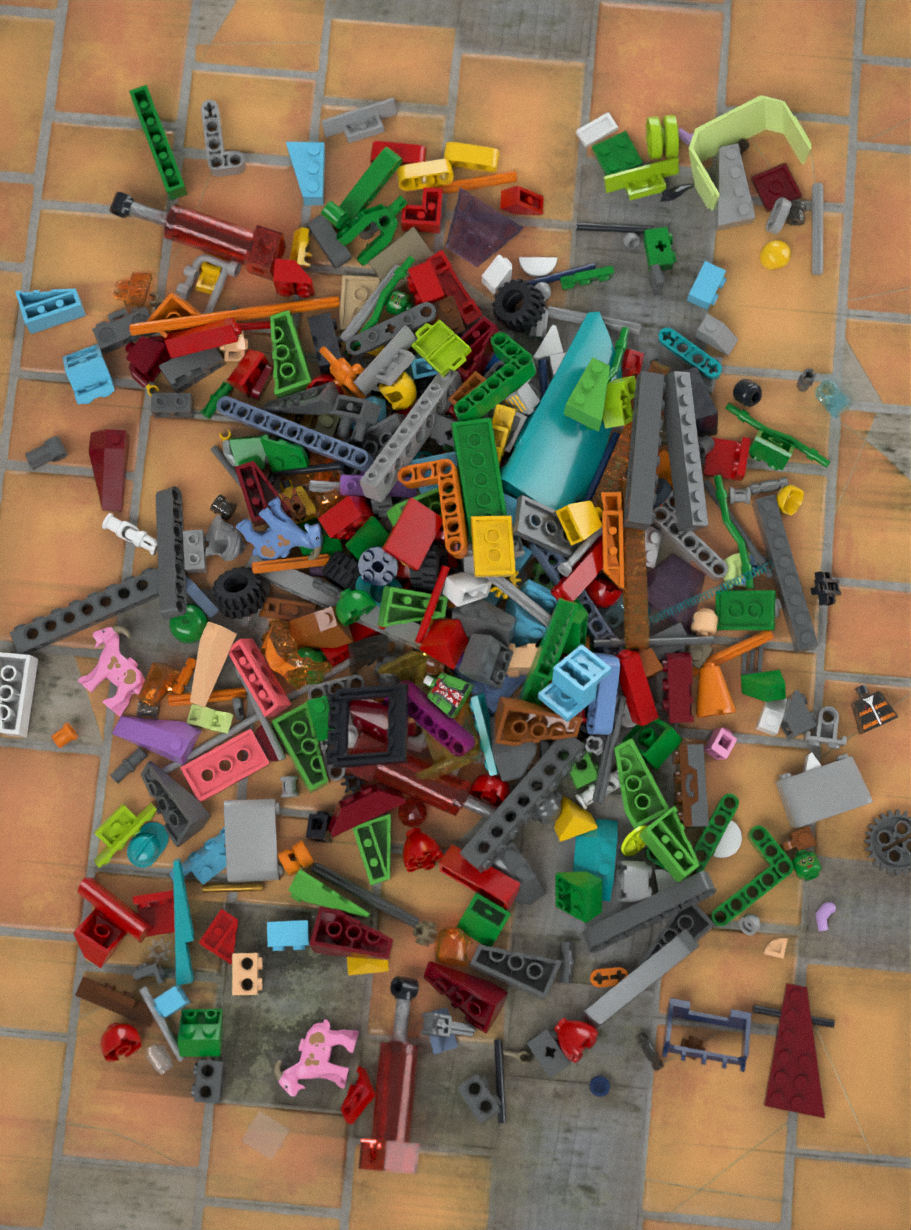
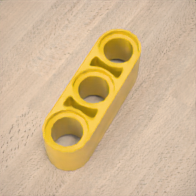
M447 142L443 159L449 160L452 167L492 173L497 171L500 151L490 147Z
M446 159L403 165L397 170L398 184L400 189L404 191L423 189V187L443 186L450 184L454 179L451 162Z

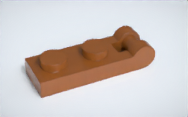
M266 597V602L263 603L264 606L259 612V617L291 621L316 612L317 605ZM271 605H276L275 612L270 611Z

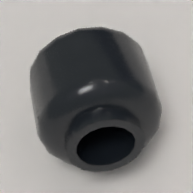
M742 379L735 385L733 397L734 400L745 407H752L761 400L762 389L757 383L749 379Z

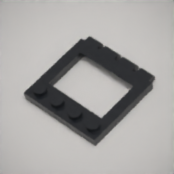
M407 683L336 689V693L329 694L328 708L331 711H328V728L331 729L327 732V747L331 749H327L326 764L333 765L335 768L407 763L409 688ZM388 698L387 752L348 755L349 701Z

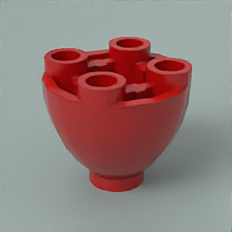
M413 828L406 832L407 839L403 846L402 855L407 872L410 873L423 868L426 871L433 869L436 866L435 863L444 856L439 844L431 836L423 833L420 828Z
M566 1018L560 1020L554 1028V1031L557 1032L562 1052L570 1062L573 1061L575 1064L583 1057L584 1054L582 1052L586 1048L591 1049L597 1042L596 1037L599 1034L593 1026L585 1022L567 1020Z

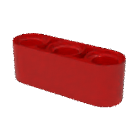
M386 141L372 142L370 163H373L385 147L390 148L403 159L399 167L425 162L427 148L425 146Z

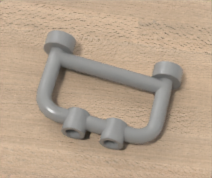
M209 254L200 255L195 259L192 266L187 265L185 267L184 276H187L185 284H178L176 293L180 294L179 297L184 300L190 296L193 282L197 279L200 265L203 262H209L221 267V273L204 311V314L212 313L227 276L237 277L242 266L240 262L232 260L229 263Z

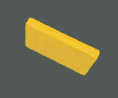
M471 516L474 577L515 576L512 516Z

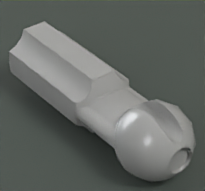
M540 282L534 286L544 295V301L550 297L551 288L548 284ZM545 309V314L541 316L543 317L542 320L537 322L538 325L536 327L532 326L528 332V338L531 340L539 341L544 340L546 337L547 309Z

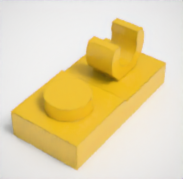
M304 227L294 231L290 260H295L302 268H308L311 264L306 263L304 258H310L312 254L305 252L310 237L308 236L309 229Z

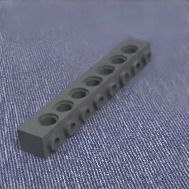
M157 568L145 569L137 577L129 576L121 584H111L105 588V591L100 593L93 592L82 601H72L64 609L57 608L52 610L51 614L46 617L38 616L30 624H20L14 627V631L9 633L18 654L28 655L158 598L159 575ZM143 582H147V589L144 591H140L139 585ZM123 591H130V595L128 598L121 599V593ZM106 598H110L111 604L108 607H103V601ZM92 606L93 612L90 615H85V608ZM74 614V621L66 623L67 616ZM56 622L55 630L48 631V625ZM37 630L38 636L35 639H30V633Z
M575 737L556 740L459 854L480 873L483 870L489 869L494 857L497 854L500 855L505 850L506 843L518 835L519 828L531 820L532 813L536 808L543 806L550 792L553 793L558 788L560 780L571 773L572 766L584 758L586 751L584 744ZM563 753H568V754H569V757H568L567 759H565V760H560V759H559L560 756H561V754H563ZM549 769H556L553 775H546ZM536 784H543L539 791L533 790ZM523 799L530 800L528 805L520 806ZM511 814H515L516 819L512 822H508V816ZM503 830L500 837H494L495 831ZM484 845L490 846L486 853L480 852Z

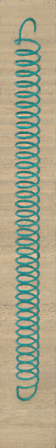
M760 566V567H757V569H756L759 576H760V573H759V571H758V568H760L761 573L763 574V571H762V569H761V566ZM748 572L744 573V575L741 574V576H744L746 582L747 579L745 578V574L748 576ZM724 582V584L721 585H723L725 590L727 591V588L725 587L726 582ZM697 595V596H694L693 599H694L695 603L697 604V602H696V600H695V597H697V599H698V601H699V603H700V600H699V598H698V595ZM677 604V605H674V607L671 606V608H673L674 610H675V606H676V607L678 608L679 612H680V609H679V607H678V604Z

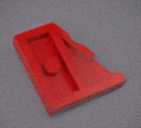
M221 908L198 942L230 965L233 962L238 919Z
M360 1066L356 1070L359 1074L356 1084H350L347 1096L341 1106L345 1122L351 1125L375 1096L367 1071Z

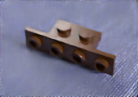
M83 976L75 996L145 1026H151L154 1017L146 1002L134 998L135 994L124 990L123 993L117 991L116 986L105 982L103 985Z

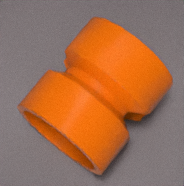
M303 840L292 845L291 850L285 849L277 854L290 877L296 874L300 867L306 868L315 863Z

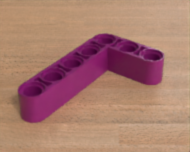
M403 680L398 683H407L409 686L408 715L456 757H462L474 748V737L434 704L410 680ZM385 698L382 705L388 707L389 699Z

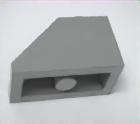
M709 314L706 315L695 335L696 338L726 356H729L738 341L737 337L724 323Z

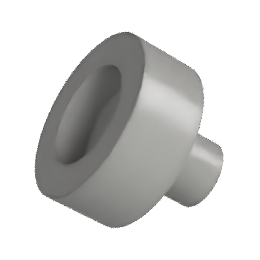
M745 914L739 920V927L742 932L747 935H754L760 929L759 917L757 915Z

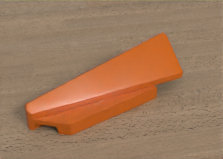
M601 492L604 509L602 511L603 572L619 589H623L624 554L621 492Z

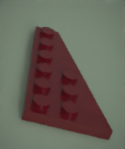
M786 983L763 1105L825 1118L808 990L805 986Z

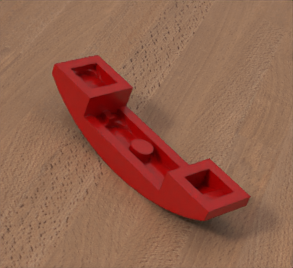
M443 250L427 258L425 261L430 260L445 296H453L466 326L482 317V312L453 271L452 265Z

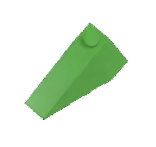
M301 869L297 872L288 890L292 893L290 897L299 903L303 900L308 903L339 909L364 917L370 916V913Z

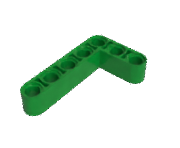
M385 147L342 203L338 206L333 201L328 202L323 208L321 215L341 231L357 214L367 209L401 165L403 159L390 148Z
M499 332L491 337V345L495 356L506 365L455 404L454 412L458 422L480 419L536 374L532 355L507 334Z
M729 793L720 798L708 820L709 826L703 829L694 845V853L700 850L705 854V859L702 862L698 861L699 866L694 870L695 874L704 871L739 806V799L735 794ZM726 798L733 800V808L725 807L724 800ZM716 815L723 817V826L715 824L714 819ZM706 833L714 835L715 840L713 844L705 841ZM648 847L645 851L646 859L667 871L658 859H653L650 856V849Z
M759 825L751 828L747 833V838L767 863L768 867L711 911L709 918L715 926L728 924L793 872L792 861L763 826ZM754 830L761 831L762 839L760 841L754 839ZM767 846L774 848L775 854L773 857L766 854ZM780 862L787 864L788 869L786 873L779 871L778 865ZM765 874L770 875L772 878L769 886L765 885L762 881ZM750 886L756 890L754 898H750L747 895L746 891ZM733 899H737L740 902V908L737 911L731 908V901ZM718 911L722 912L725 916L722 923H718L715 920V914Z

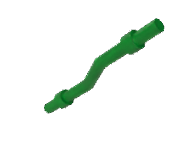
M409 255L402 266H398L394 271L395 275L379 295L372 317L359 333L375 326L379 321L387 296L397 283L405 278L408 274V269L415 262L412 256ZM352 343L351 350L355 351L358 346H361V343ZM345 350L344 354L351 357L348 351Z
M622 327L620 337L616 341V352L612 367L609 370L608 383L619 371L623 352L626 351L628 344L626 341L629 333L628 327ZM586 426V429L593 430L592 428Z
M730 402L725 407L726 410L737 416L739 421L748 423L758 431L761 428L794 445L796 449L804 453L811 461L815 460L825 468L831 463L818 454L819 451L813 447L810 449L794 437L766 427L751 417L750 413L744 409L740 410Z
M716 475L714 476L717 490L715 495L716 500H719L723 523L738 544L742 563L740 567L741 573L744 575V573L748 572V576L745 574L747 590L754 589L753 578L749 573L753 568L752 564L749 563L745 540L730 519L726 500L728 498L727 490H724L722 476Z

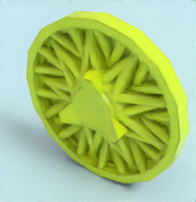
M648 825L637 827L625 838L621 846V852L625 856L635 855L646 846L639 835Z

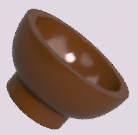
M429 655L426 662V672L428 674H446L450 670V667Z

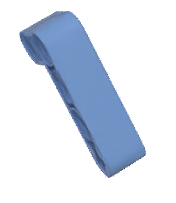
M593 653L611 667V673L597 684L596 699L588 707L586 727L589 734L609 735L613 729L620 661L617 657L610 654Z

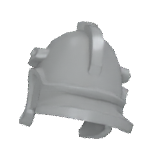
M217 515L206 534V541L209 543V547H206L204 554L206 557L218 555L222 557L223 561H232L238 554L243 553L246 544H244L241 532L237 528L235 529L233 525L223 522L221 515Z

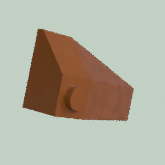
M335 606L273 627L278 646L337 648L354 642L349 625L344 626L341 624L336 615Z
M500 696L495 713L494 742L518 746L526 742L538 743L540 740L546 739L558 740L577 737L582 717L576 715L567 722L549 707Z

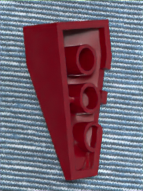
M105 429L90 433L89 456L103 511L122 512L130 439L126 430Z
M320 906L309 945L314 953L389 960L394 940L374 928L364 925L361 921L346 915L339 909Z
M432 961L428 962L423 976L441 995L445 994L452 1001L451 1005L455 1009L458 1007L466 1015L465 1019L471 1025L486 1034L503 1008L508 995L507 991L490 981Z

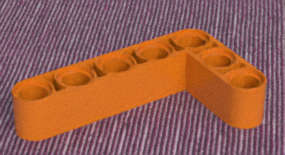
M449 459L402 467L397 477L408 489L438 484L446 549L453 557L457 559L464 558L468 553V540L458 468ZM447 467H451V471L444 474V470ZM432 470V474L425 478V473ZM412 474L411 480L405 481L406 476ZM449 486H454L452 492L446 493ZM452 505H456L455 511L449 513V508ZM459 524L458 530L451 532L452 526ZM456 544H461L460 550L454 552V546Z

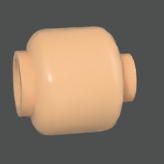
M703 608L693 614L691 631L697 637L714 636L716 634L718 616L713 610Z

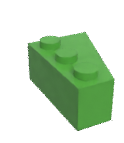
M384 585L377 625L387 627L422 621L432 594ZM440 595L432 619L445 617L448 601L446 596Z

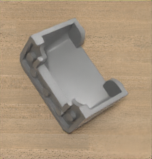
M847 753L836 756V761L797 775H791V772L780 775V780L775 781L790 827L805 826L873 802L853 756H848Z
M276 799L224 801L228 882L280 880V875H283V865L279 863L277 856L276 818L277 815H280V803H276Z

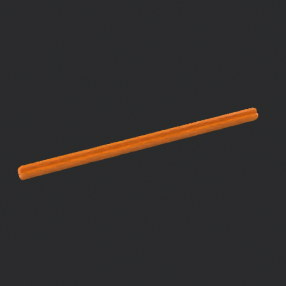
M338 296L156 320L130 324L129 330L133 336L191 328L234 317L235 321L270 317L289 310L292 314L339 307L340 300Z

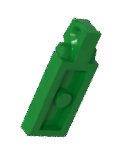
M613 266L560 277L562 290H572L577 284L588 286L592 284V281L597 280L600 283L607 282L614 275Z

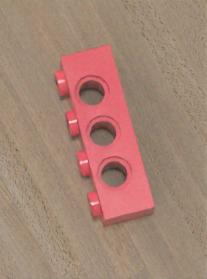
M239 639L235 642L228 654L265 717L278 716L292 705L254 639Z

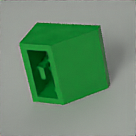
M578 598L573 601L579 604L562 651L566 654H570L581 644L584 647L586 646L588 613Z
M587 871L556 873L555 907L584 923H588L602 913V879Z
M475 893L455 929L484 946L492 947L511 913Z
M182 1009L177 1039L180 1057L221 1056L223 1009Z

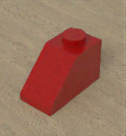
M518 185L501 190L500 209L517 215H543L544 196Z

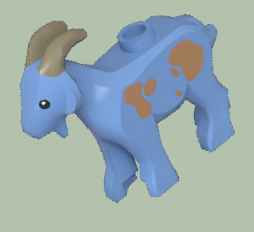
M278 497L268 503L271 507L270 510L267 507L259 513L270 526L265 532L254 530L251 521L247 518L236 525V528L245 536L246 541L255 546L253 555H257L263 560H275L279 556L284 558L291 552L290 549L294 546L313 549L310 552L312 555L308 556V560H314L323 549L321 526L319 524L312 526L305 524L307 533L303 531L283 511Z

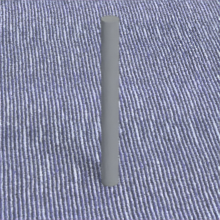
M146 986L141 988L139 992L179 1062L184 1060L186 1057H180L178 1042L164 1017L160 1016L155 1010L154 1005L156 1003Z

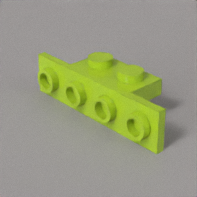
M678 157L604 176L605 192L609 193L625 189L630 201L661 193L663 190H666V183L663 178L679 174Z
M151 802L138 816L134 815L122 803L94 832L107 845L94 859L95 864L99 868L102 865L108 864L112 859V855L117 850L123 849L127 843L126 841L131 836H135L141 830V826L155 816L157 809Z

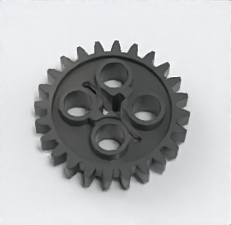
M899 809L895 810L894 815L891 810L887 811V817L885 814L880 813L881 820L876 817L873 818L875 825L868 824L871 832L864 833L869 836V839L863 840L864 843L869 844V847L865 848L864 851L871 852L867 858L875 859L872 865L880 864L879 871L886 868V874H890L894 870V875L897 876L901 870L902 874L906 875L907 868L911 872V852L906 847L907 843L911 842V838L900 842L899 846H893L884 852L881 849L894 843L895 839H901L911 833V816L907 817V811L900 815ZM899 823L905 827L904 834L897 832L896 828ZM880 833L886 834L888 838L885 844L879 841ZM890 851H894L897 854L895 862L889 859Z

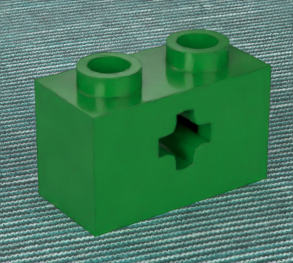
M667 227L644 230L643 241L649 273L651 266L655 264L660 266L661 271L672 270L673 264L676 262L675 251L671 250V244H673L672 233H668Z

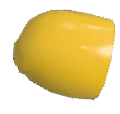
M405 371L402 372L397 381L391 386L383 383L379 385V391L392 404L394 410L407 409L416 400L417 389L415 383Z

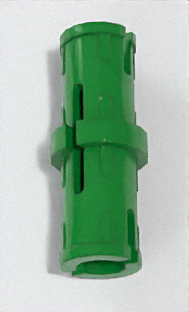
M223 381L214 395L212 394L209 397L210 400L200 413L206 418L211 419L217 410L218 400L221 397L228 396L233 390L232 386Z

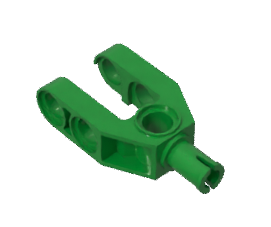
M399 195L388 207L380 204L362 210L337 234L336 239L342 246H346L374 221L378 228L381 229L380 234L370 244L367 243L366 248L356 258L362 266H365L369 260L380 253L391 242L398 224L396 215L408 203ZM387 216V220L384 223H379L381 217Z

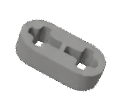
M783 197L776 201L766 223V231L774 235L780 232L790 211L791 201Z

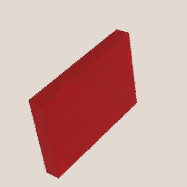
M412 497L409 498L382 550L414 571H417L443 523L442 517Z

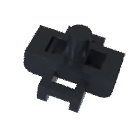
M815 572V587L811 588V594L818 595L819 605L821 606L834 605L836 602L835 597L841 595L839 580L832 579L830 572Z

